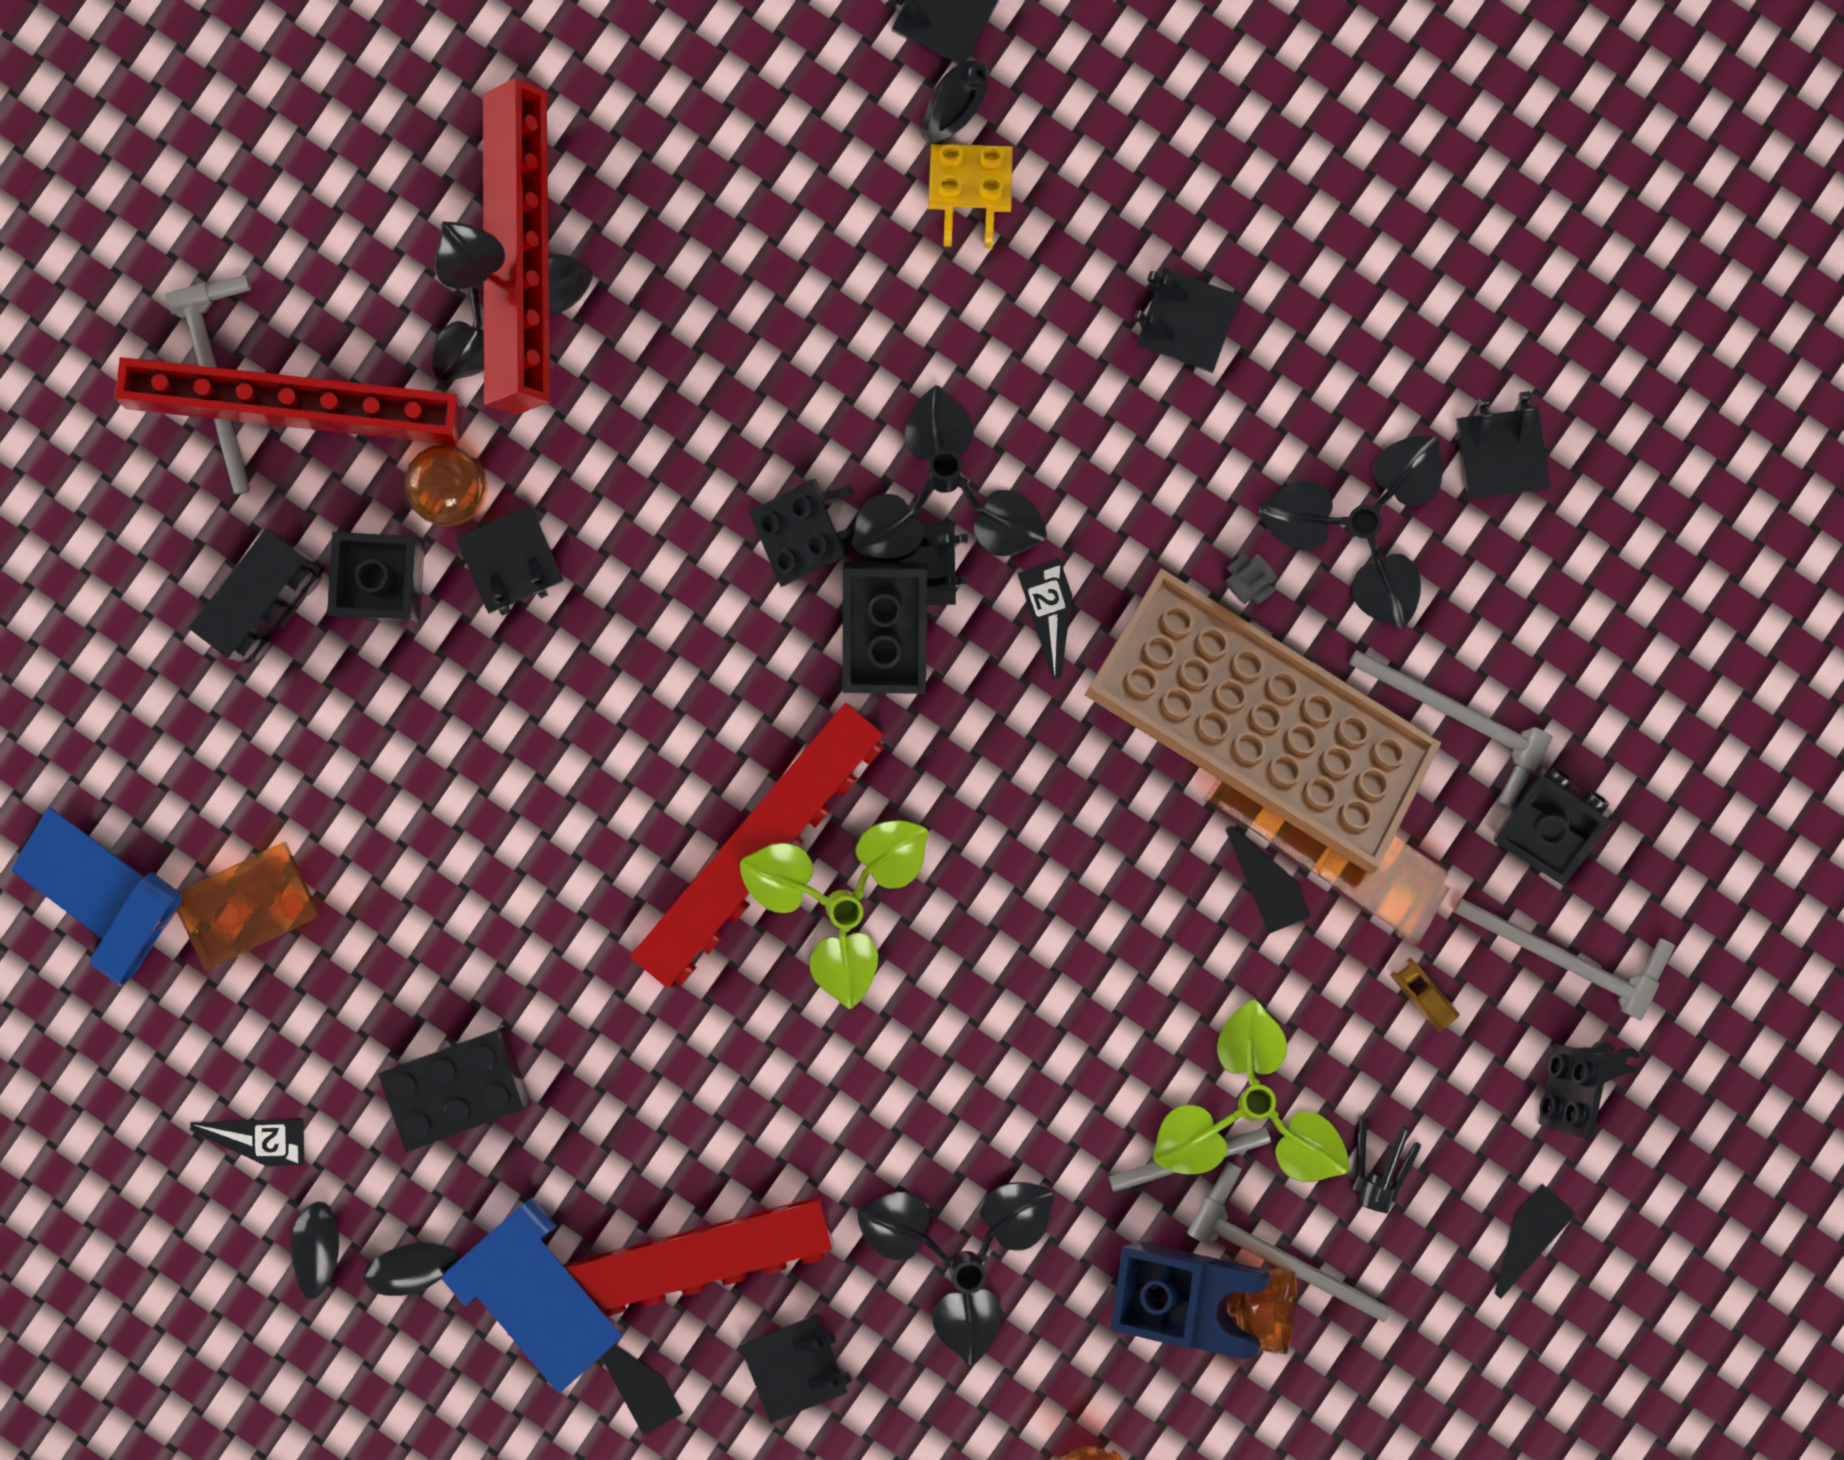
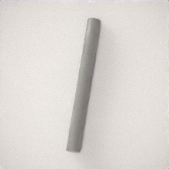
M1263 1127L1225 1139L1227 1144V1154L1225 1157L1271 1143L1267 1128ZM1153 1162L1109 1176L1108 1178L1114 1193L1174 1174L1175 1172L1166 1170Z

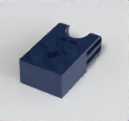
M1140 1241L1122 1247L1110 1330L1235 1358L1248 1359L1256 1357L1260 1353V1339L1257 1334L1238 1327L1231 1320L1228 1313V1301L1234 1292L1256 1294L1269 1287L1271 1275L1267 1270ZM1160 1287L1166 1290L1168 1301H1164L1165 1295L1160 1294Z

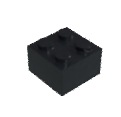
M332 532L327 615L337 619L420 623L425 541L416 536Z

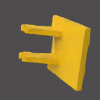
M931 144L928 209L945 210L944 247H952L953 207L986 208L984 248L993 249L994 212H1011L1012 147Z

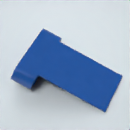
M51 807L47 808L10 869L102 938L89 964L118 986H123L137 972L184 896L154 872H150L145 877L140 875Z
M531 1198L453 1265L441 1279L465 1307L479 1299L557 1393L560 1394L623 1336L542 1242L556 1229L557 1225L538 1202Z

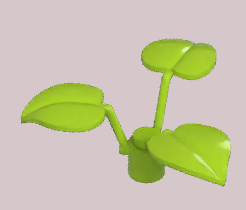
M902 820L885 821L868 828L861 835L855 847L857 858L867 866L860 875L855 891L852 893L848 890H837L829 897L806 885L813 876V864L807 853L794 844H771L744 857L740 862V872L747 890L766 909L778 913L793 912L800 906L803 892L818 900L822 905H825L827 915L833 924L840 928L838 931L839 938L826 937L816 944L810 955V971L815 982L848 1009H852L864 997L871 986L878 965L877 948L867 934L856 932L846 936V933L851 928L856 927L862 920L863 907L859 900L864 896L863 890L868 876L872 873L874 880L885 888H901L908 885L921 870L929 831L919 824Z
M1257 1000L1244 1004L1228 1019L1219 1035L1217 1043L1219 1061L1227 1072L1240 1074L1247 1071V1079L1251 1087L1241 1094L1238 1101V1110L1213 1125L1210 1113L1202 1107L1184 1105L1174 1109L1165 1117L1160 1126L1153 1152L1154 1162L1166 1170L1179 1174L1190 1175L1208 1172L1217 1167L1227 1154V1144L1218 1133L1220 1130L1241 1117L1251 1122H1259L1268 1117L1277 1130L1284 1135L1276 1145L1275 1155L1279 1167L1287 1176L1301 1182H1315L1346 1174L1349 1171V1160L1345 1145L1336 1129L1327 1119L1317 1113L1301 1111L1292 1117L1289 1129L1281 1122L1278 1112L1274 1110L1276 1107L1274 1093L1267 1086L1260 1085L1259 1080L1255 1078V1073L1267 1075L1273 1073L1281 1066L1287 1054L1286 1038L1280 1026L1270 1017Z

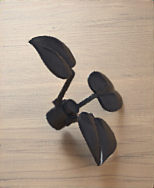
M443 221L441 224L440 241L435 256V272L444 285L455 289L467 288L469 290L474 320L472 326L462 321L452 322L437 336L431 353V368L435 377L441 380L470 377L484 370V330H480L482 319L478 290L484 291V282L487 280V275L498 271L505 261L504 248L495 236L471 225ZM562 254L549 255V315L566 311L583 297L592 281L593 271L573 257Z
M935 385L917 402L905 428V441L910 452L918 459H930L928 481L925 482L919 498L910 510L906 501L894 494H880L869 499L858 513L851 544L854 550L873 559L894 560L910 555L921 545L925 537L924 525L914 516L920 512L930 492L936 490L941 493H949L957 487L962 489L974 511L981 515L974 524V535L979 545L988 553L1003 557L1022 553L1042 544L1047 538V532L1044 522L1036 509L1024 497L1015 492L996 490L988 495L985 508L978 503L968 486V480L962 477V460L959 456L972 443L974 435L972 421L961 406L954 402L938 385Z
M1435 436L1409 437L1393 443L1383 450L1374 463L1372 476L1375 483L1387 489V492L1373 507L1369 505L1358 506L1352 510L1349 517H1329L1333 508L1331 496L1321 485L1312 481L1293 482L1260 503L1258 507L1260 516L1268 530L1278 540L1298 550H1312L1322 546L1328 538L1327 524L1348 525L1352 536L1359 540H1367L1375 564L1365 565L1357 571L1352 584L1354 601L1368 616L1397 629L1404 628L1410 622L1417 609L1421 592V580L1415 564L1403 554H1393L1382 561L1375 539L1382 526V517L1379 511L1393 495L1401 504L1407 506L1425 504L1436 495L1442 483L1443 467L1440 440Z
M1028 1182L1007 1183L993 1189L980 1206V1217L990 1229L984 1236L979 1253L961 1251L953 1257L948 1256L929 1236L923 1234L930 1222L929 1211L923 1200L910 1192L895 1191L884 1194L862 1205L857 1212V1216L864 1237L884 1257L892 1260H908L917 1252L920 1240L943 1261L945 1266L949 1267L954 1286L960 1292H949L940 1298L933 1311V1326L941 1341L956 1352L968 1365L973 1366L990 1348L1001 1323L1002 1312L998 1298L991 1290L982 1288L986 1282V1272L982 1263L988 1258L987 1252L991 1240L996 1235L1000 1245L1013 1251L1026 1250L1034 1246L1047 1229L1054 1195L1047 1188Z

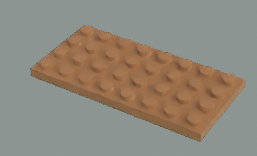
M1162 568L1155 576L1084 694L1370 874H1373L1379 868L1441 745L1440 741Z

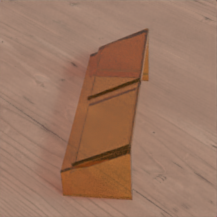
M1218 778L1203 798V801L1210 807H1220L1396 929L1394 934L1406 942L1420 943L1449 891V887L1443 884L1449 873L1396 836H1394L1379 868L1373 874H1370Z

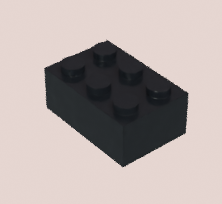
M265 528L188 629L227 659L248 664L252 660L258 661L269 649L271 641L268 639L278 627L284 628L292 620L297 611L294 606L302 595L308 596L317 588L322 580V576L319 574L325 566L287 537Z
M844 562L842 693L926 694L927 562Z
M504 1027L378 1073L405 1152L522 1111L531 1105Z

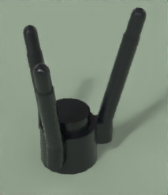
M1362 1115L1358 1121L1356 1175L1351 1189L1359 1192L1357 1204L1377 1212L1388 1213L1391 1202H1396L1399 1189L1421 1149V1144L1418 1142L1413 1144L1393 1179L1392 1176L1409 1132V1127L1403 1125L1395 1141L1384 1173L1370 1171L1368 1178H1365L1367 1118Z

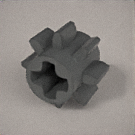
M1243 554L1227 567L1232 576L1225 583L1244 605L1251 599L1259 605L1275 592L1270 583L1277 576L1269 564L1258 554L1251 560Z

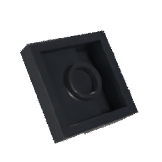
M1541 766L1518 797L1515 808L1495 833L1494 842L1564 886L1613 822L1612 814L1607 809L1610 805L1609 802L1602 795L1593 790H1588L1584 794L1572 786L1574 779L1563 770L1554 767L1549 772Z

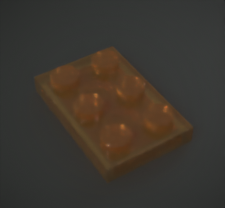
M287 842L275 845L179 891L184 896L176 909L205 971L215 968L321 917Z

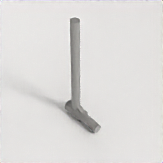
M247 274L209 285L204 282L165 293L166 302L171 314H175L182 319L186 318L199 366L217 368L202 314L207 313L214 300L252 290ZM214 419L234 495L249 492L250 487L232 421Z
M1355 650L1348 663L1351 666L1513 749L1511 755L1514 761L1513 764L1516 766L1497 801L1513 809L1531 773H1535L1553 736L1536 727L1522 731L1519 734L1384 663Z
M1463 898L1459 899L1454 908V913L1620 996L1618 999L1620 1011L1642 1021L1660 985L1658 980L1675 947L1674 944L1660 938L1642 975L1638 974L1625 981Z
M1227 1161L1209 1197L1205 1196L1187 1234L1205 1244L1217 1240L1218 1236L1370 1316L1385 1322L1390 1314L1391 1307L1227 1222L1228 1216L1224 1203L1242 1170L1238 1165Z

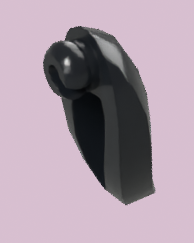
M971 60L962 62L941 79L932 94L924 117L922 137L926 142L937 143L953 136L978 111L987 90L989 75L988 69L983 63Z
M322 1201L314 1202L303 1209L295 1223L291 1236V1256L295 1275L301 1291L309 1299H315L324 1292L332 1279L339 1255L340 1238L337 1221L330 1206Z
M435 1243L403 1245L389 1250L373 1260L366 1268L364 1281L370 1290L381 1295L403 1296L416 1293L441 1280L442 1276L458 1262V1255L455 1250Z

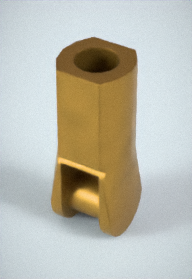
M1412 958L1407 959L1408 965L1398 974L1392 972L1390 976L1438 1032L1446 1029L1459 1017L1460 1013ZM1419 977L1425 986L1415 994L1408 986Z

